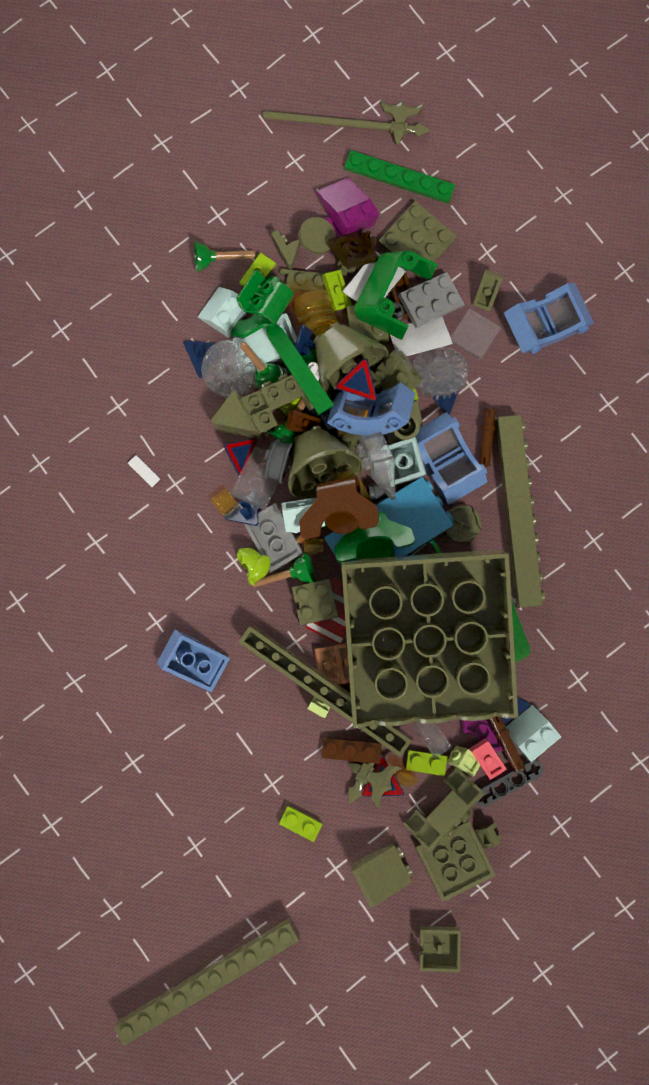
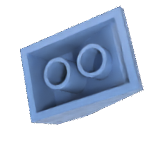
M175 629L157 664L162 670L212 692L230 658Z

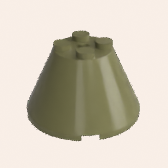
M338 322L333 323L328 331L314 339L320 373V385L329 398H335V395L340 391V389L336 388V385L363 359L368 360L370 370L374 372L380 366L383 359L388 357V350L384 345L346 325H340Z
M315 426L310 431L297 435L294 438L288 478L290 493L299 500L317 498L318 483L357 476L359 472L362 473L363 471L362 460L358 454L328 431L323 430L320 426Z

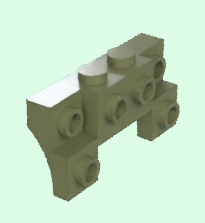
M288 373L277 378L278 382L273 384L271 381L260 385L261 389L239 399L244 411L257 429L258 434L277 426L271 412L272 410L300 397L303 398L309 410L314 409L293 375L288 376Z
M457 767L443 780L452 791L427 818L418 810H415V813L403 823L429 852H432L444 838L452 837L457 832V826L461 822L465 823L470 818L472 808L485 795Z

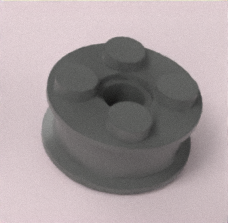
M278 438L272 439L270 449H267L265 455L267 463L264 465L261 473L264 479L267 480L269 477L279 480V484L283 483L290 464L294 443L288 445L279 442Z

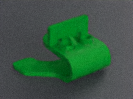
M254 270L236 300L241 310L255 315L247 320L238 321L232 329L231 335L243 339L263 327H275L292 300L294 292L287 285L283 284L279 277L269 276L265 279L258 270Z
M385 511L379 512V524L376 527L361 529L358 526L357 529L345 534L334 547V552L338 562L364 558L395 556L394 545L397 548L414 544L415 538L411 528L388 520Z

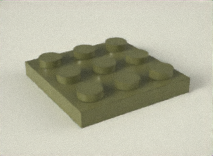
M415 201L380 238L378 244L389 253L412 251L430 261L436 262L457 239V236ZM413 273L419 279L422 277L416 273Z
M469 820L459 824L457 832L452 837L444 838L432 852H429L422 844L416 846L442 902L496 876Z

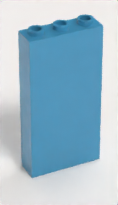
M423 477L376 505L378 512L385 511L388 520L412 529L415 538L414 544L402 548H397L394 545L395 556H407L431 539L453 527L452 522L454 520L448 511L445 513L442 508L444 505L438 495L435 496L431 491L433 486L428 479L424 480ZM332 532L324 537L334 555V547L345 534Z

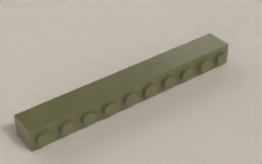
M521 415L498 417L495 423L516 608L542 606L545 601L544 590H541L540 582H543V575L538 567V563L541 562L540 553L536 550L538 534L534 532V525H536V516L532 514L534 498L533 495H530L529 489L532 487L531 476H528L527 471L530 468V462L525 454L528 445L527 439L523 437L525 421L521 419Z
M256 626L248 627L239 641L240 644L353 723L351 693ZM372 724L360 728L399 757L403 755L413 740L412 736L397 726Z
M291 918L286 919L119 1019L114 1030L122 1045H127L297 943L300 934Z

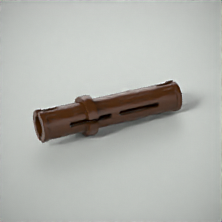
M489 408L484 409L483 425H481L482 438L479 464L484 465L485 459V467H490L493 433L496 431L494 424L497 410L491 409L489 416Z
M495 716L490 718L489 720L496 733L495 737L499 739L513 771L517 772L524 769L525 765L509 735V728L506 729L501 717Z

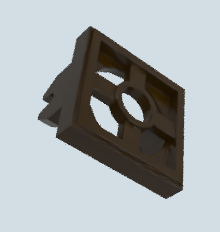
M357 231L328 239L327 245L347 270L377 262L379 258L373 250L375 247V236L370 237L371 231H366L362 235ZM350 241H355V242H357L360 246H359V247L353 246V245H351L349 242H350ZM349 249L356 251L357 254L349 253ZM361 252H366V256L363 258H361L359 254Z

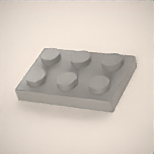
M447 272L398 295L415 329L456 311L465 305Z
M277 503L258 513L259 524L257 526L244 524L261 556L267 555L270 557V572L277 570L304 554L294 533L286 532L283 513Z

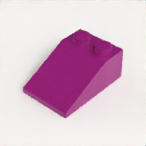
M349 177L316 192L341 236L370 228L375 225L379 213L371 199Z

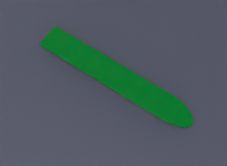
M277 324L275 327L267 326L266 334L269 341L317 413L321 414L334 406L285 331Z

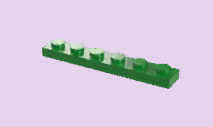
M350 150L345 164L346 171L449 204L455 188L453 183Z

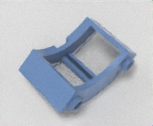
M566 283L546 294L544 300L536 302L534 299L518 303L504 312L522 353L530 352L535 354L541 348L552 345L576 333H585L589 330V326L594 324L575 283Z
M400 382L396 386L376 394L377 399L372 401L340 390L335 395L334 406L331 408L327 423L341 431L362 436H376L393 432L409 422L415 392Z
M446 412L420 427L415 437L425 471L429 478H432L437 486L436 489L449 505L488 481L485 475L487 474L486 468L474 458L458 429L460 427L459 422L455 417L452 418Z

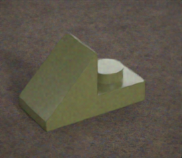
M276 230L271 233L272 240L288 270H293L301 246L298 239L288 244L285 235H281Z
M485 270L473 306L491 311L504 275Z

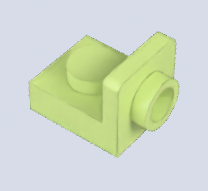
M314 696L308 709L325 718L330 707Z
M455 746L447 760L449 764L456 766L472 778L480 767L473 753L469 749Z

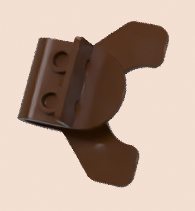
M357 476L317 484V499L300 519V534L304 539L319 537L324 521L328 528L337 534L350 533L357 529L358 526L361 529H369L379 524L378 508L362 496Z

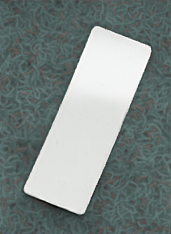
M135 455L128 462L151 487L160 480L138 456Z

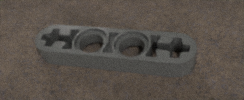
M536 760L524 763V770L526 772L531 769L530 765L532 764L539 767L536 769V774L533 772L527 774L529 776L528 779H526V775L521 770L517 772L511 770L482 786L480 789L485 795L489 793L487 789L490 787L495 797L492 798L489 795L486 797V802L480 800L476 804L481 807L489 806L539 778L543 774L542 764ZM515 773H520L522 776V781L519 784L512 782V775ZM499 782L505 785L503 793L495 792V785Z

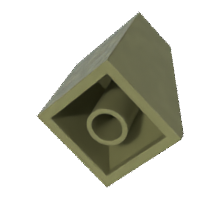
M234 390L211 419L214 429L219 432L260 440L264 436L268 437L270 430H273L272 427L258 434L252 420L244 411L239 401L243 397Z
M394 842L352 863V872L370 909L412 883L410 876L414 874L409 864L404 865L401 858L405 856L400 846L395 847Z

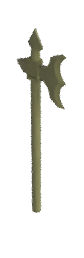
M381 99L384 113L390 114L395 120L391 123L271 111L263 112V119L390 131V134H394L393 138L396 145H399L403 135L407 136V133H415L418 137L431 131L420 123L413 126L405 122L409 117L418 115L422 109V104L417 107H409L402 101L396 105H388Z
M363 762L362 765L349 763L351 770L357 774L355 777L357 782L354 787L349 788V804L362 796L361 789L364 784L369 782L373 792L371 799L381 809V796L384 792L392 789V775L402 768L399 766H387L382 772L375 773L373 772L375 763Z

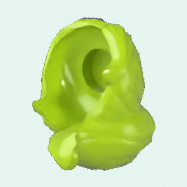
M240 548L237 551L239 562L248 571L246 576L250 585H254L268 574L271 565L269 556H261L260 553L252 548Z

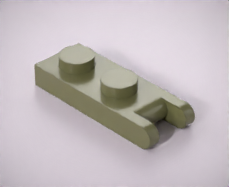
M280 269V274L287 276L285 285L292 291L327 295L322 279L323 273Z

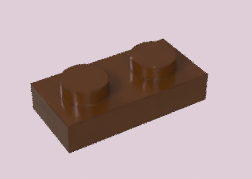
M296 410L288 411L287 430L303 434L321 424V419Z

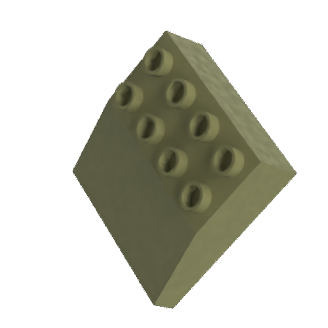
M503 549L364 558L342 562L353 729L372 724L399 726L411 722L443 723L453 719L479 721L495 716L518 718L509 553Z

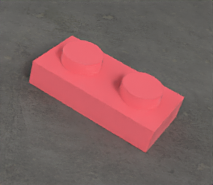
M487 738L470 747L471 752L490 780L507 770Z

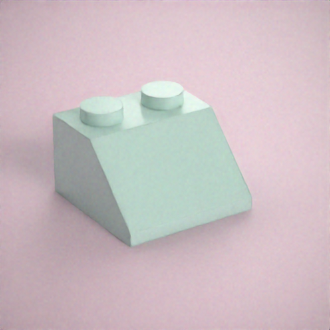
M218 287L198 318L229 338L236 323L242 320L247 312H244L239 307L236 300L237 293Z
M416 437L380 448L390 485H400L426 475Z
M533 705L506 726V729L509 728L510 730L509 735L514 745L530 762L561 738L551 723Z

